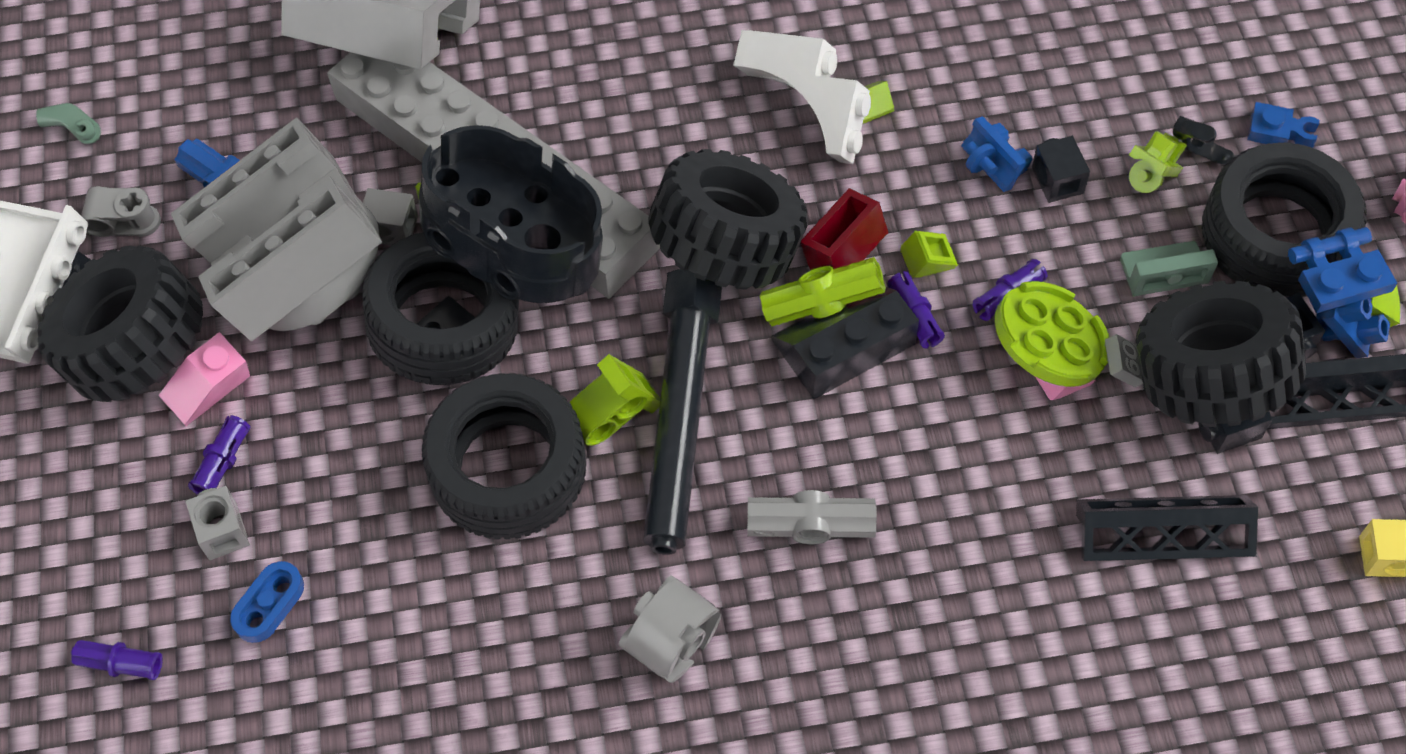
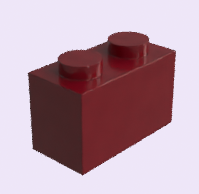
M849 188L800 242L810 271L823 266H831L833 269L863 261L889 233L880 202Z

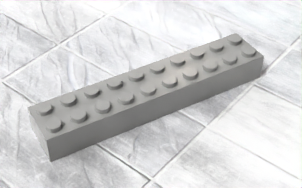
M350 52L327 72L338 102L420 162H422L430 144L432 151L441 146L442 134L459 127L472 125L496 127L510 132L518 138L531 139L543 147L542 162L551 168L552 153L566 161L577 175L585 179L594 188L601 202V228L603 234L599 273L591 286L608 299L660 249V245H656L652 238L648 224L649 216L431 62L422 69H417Z

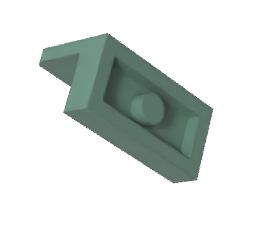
M1196 241L1124 252L1120 258L1133 297L1199 284H1209L1218 264L1213 249L1200 251Z

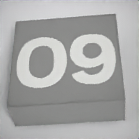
M1118 334L1105 339L1110 375L1133 387L1142 385L1136 344Z

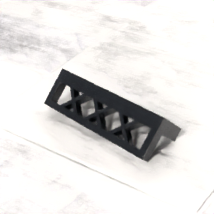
M1406 354L1306 363L1304 382L1291 400H1286V403L1293 407L1289 415L1271 416L1270 411H1268L1272 418L1268 429L1406 417V404H1399L1386 396L1390 388L1406 387ZM1360 391L1373 399L1374 403L1371 407L1359 408L1345 398L1350 392ZM1320 395L1334 405L1330 411L1318 412L1304 402L1309 396Z
M1246 495L1076 500V516L1082 524V559L1084 561L1256 557L1258 506ZM1231 524H1245L1244 545H1225L1218 536ZM1198 525L1207 533L1195 546H1182L1175 539L1187 526ZM1206 525H1216V526H1215L1213 529L1210 530ZM1163 526L1173 527L1169 531H1167ZM1119 527H1130V528H1129L1126 532H1124V531H1123L1121 528H1119ZM1143 527H1156L1163 534L1152 547H1140L1132 540ZM1093 528H1113L1121 536L1109 548L1093 549ZM1213 541L1218 544L1216 546H1209ZM1170 542H1172L1176 547H1166V546H1167ZM1128 543V544L1131 545L1133 548H1123V547Z

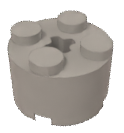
M671 575L662 583L655 595L648 591L638 601L633 612L638 618L634 625L630 626L619 641V646L661 678L673 683L683 676L694 664L690 657L697 649L704 650L710 642L721 619V613L718 612L720 610Z

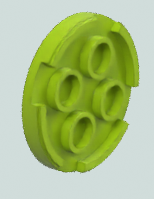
M1040 281L1021 283L1019 287L1012 289L1003 297L995 312L996 332L1007 353L1024 370L1051 384L1076 387L1093 381L1108 364L1105 339L1109 338V334L1098 315L1093 317L1086 308L1074 300L1076 294L1063 287Z

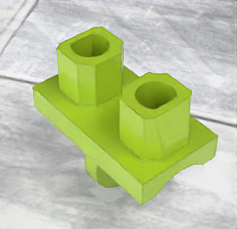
M1157 131L1146 146L1135 145L1129 156L1140 161L1136 162L1129 172L1131 186L1141 193H1151L1162 185L1164 177H1178L1184 167L1177 164L1176 161L1187 145L1169 133L1162 134Z

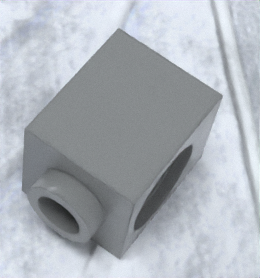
M367 188L363 204L376 218L379 227V237L382 241L381 244L393 245L397 241L413 235L418 219L413 194Z
M227 486L206 489L200 492L197 497L185 501L198 545L209 561L250 546L238 505ZM224 515L218 523L210 524L213 518Z

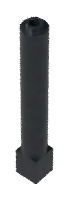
M677 269L667 272L662 312L663 315L670 319L643 536L644 543L651 547V551L662 555L674 554L677 549L683 548L686 544L709 328L711 324L718 323L722 294L721 286L715 285L714 281L705 279V281L694 277V273L687 269L685 271Z

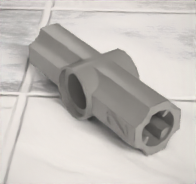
M816 490L801 491L794 494L792 498L748 497L747 536L793 537L796 542L809 545L825 543L831 537L875 538L877 511L875 499L830 498L827 493Z

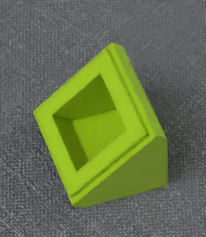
M876 81L864 86L870 91L871 106L862 124L894 112V105L887 81Z

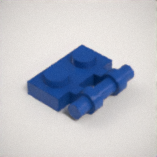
M1351 227L1338 230L1335 236L1321 240L1318 237L1302 241L1300 246L1288 250V257L1292 264L1306 261L1309 269L1302 271L1298 281L1316 314L1393 292L1396 287L1397 281L1380 251L1374 250L1363 254L1359 247L1372 241L1371 232L1367 227L1357 230ZM1340 252L1342 260L1332 263L1327 261L1325 255Z

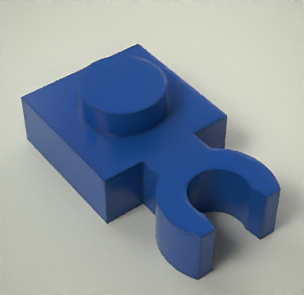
M1255 102L1247 140L1263 144L1288 143L1289 140H1292L1295 144L1313 148L1317 135L1308 134L1305 131L1315 133L1320 120L1310 116L1295 119L1293 118L1294 109Z

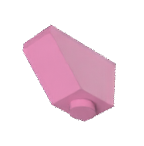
M219 332L186 357L161 391L159 397L179 420L187 426L250 377L246 360Z

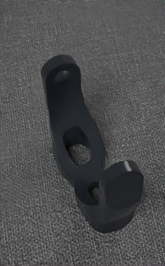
M1180 116L1175 122L1173 136L1187 145L1185 150L1203 156L1222 166H1226L1228 161L1235 156L1231 150L1213 142L1217 132L1212 126L1184 116Z

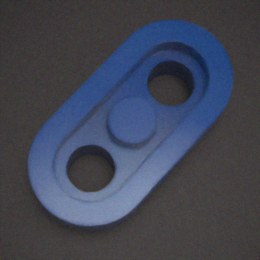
M279 561L268 565L262 570L231 612V625L242 640L257 643L266 640L274 633L303 594L304 580L298 569L289 562ZM283 583L290 584L286 591L276 592L279 585ZM263 618L259 626L250 627L253 619Z

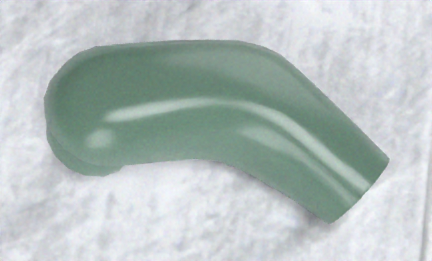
M71 103L48 106L36 111L37 123L40 127H67L84 144H93L101 136L99 124Z

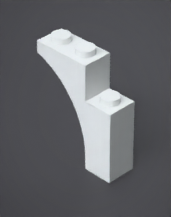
M741 30L734 66L747 76L775 80L800 92L811 105L822 127L826 153L838 162L854 164L855 155L859 153L862 147L863 136L861 128L863 119L868 115L871 106L870 91L857 80L830 77L837 67L836 49L822 38Z

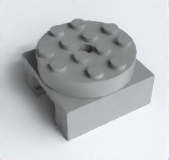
M282 0L281 35L422 69L439 55L440 40L437 39L438 29L459 34L465 33L479 21L480 0Z
M297 117L171 213L181 239L191 249L197 250L211 264L209 269L198 276L210 305L251 342L268 329L288 331L309 325H318L323 322L329 314L359 293L360 285L366 278L370 266L374 263L378 246L382 243L375 216L355 195L333 155Z

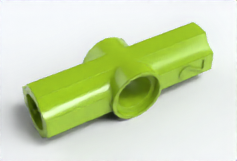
M875 257L837 269H833L831 266L813 269L803 274L798 281L762 291L760 300L765 319L772 327L812 315L814 318L831 316L841 311L848 303L885 293L886 287L880 265Z

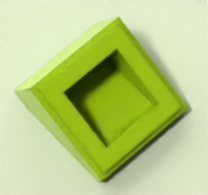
M914 231L900 247L912 278L952 270L958 266L946 234Z

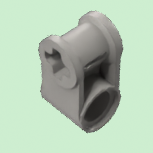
M96 186L89 188L87 191L81 216L89 223L86 233L97 237H145L153 234L161 224L159 212L150 206L148 195L140 188Z

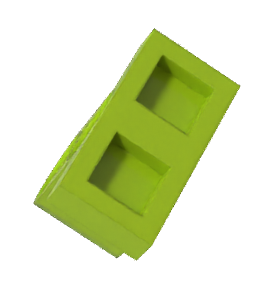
M610 354L597 364L602 374L570 401L579 419L583 440L588 446L604 442L642 409L652 414L660 405L659 395L644 374Z

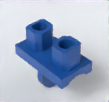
M982 116L974 120L970 135L961 145L969 154L966 168L971 173H978L983 170L1003 192L1011 190L1018 177L1027 171L1033 157L1025 148L1014 149L1008 143V130L1001 123L991 125Z
M1370 298L1316 314V318L1325 329L1321 340H1341L1355 358L1368 357L1370 344L1388 341L1390 322L1384 314L1371 316L1373 306Z

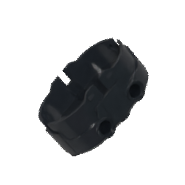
M472 125L459 127L442 134L441 146L432 151L430 144L422 160V176L419 190L420 224L432 249L445 258L454 259L455 262L466 268L472 276L489 282L500 295L509 300L519 299L531 303H553L586 293L599 273L603 241L601 228L602 206L594 188L585 179L577 175L566 161L553 153L552 168L543 163V147L529 138H518L510 132L491 126ZM537 247H544V248H548V249H550V250L535 249V248H537Z

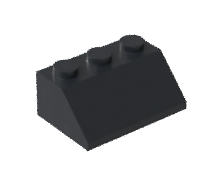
M886 287L885 293L848 303L841 311L831 316L814 318L812 315H809L771 336V340L812 398L816 399L914 346L919 319L897 290Z

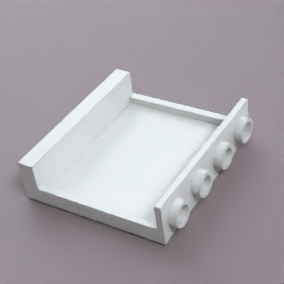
M0 201V358L29 364L34 351L38 349L37 330L39 322L43 321L42 313L46 305L52 303L53 294L58 288H62L65 279L70 275L72 262L80 244L85 240L86 229L89 225L72 206L66 205L63 213Z

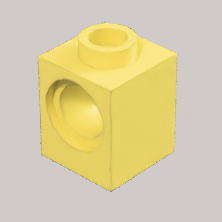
M1372 519L1359 536L1365 576L1406 577V520Z

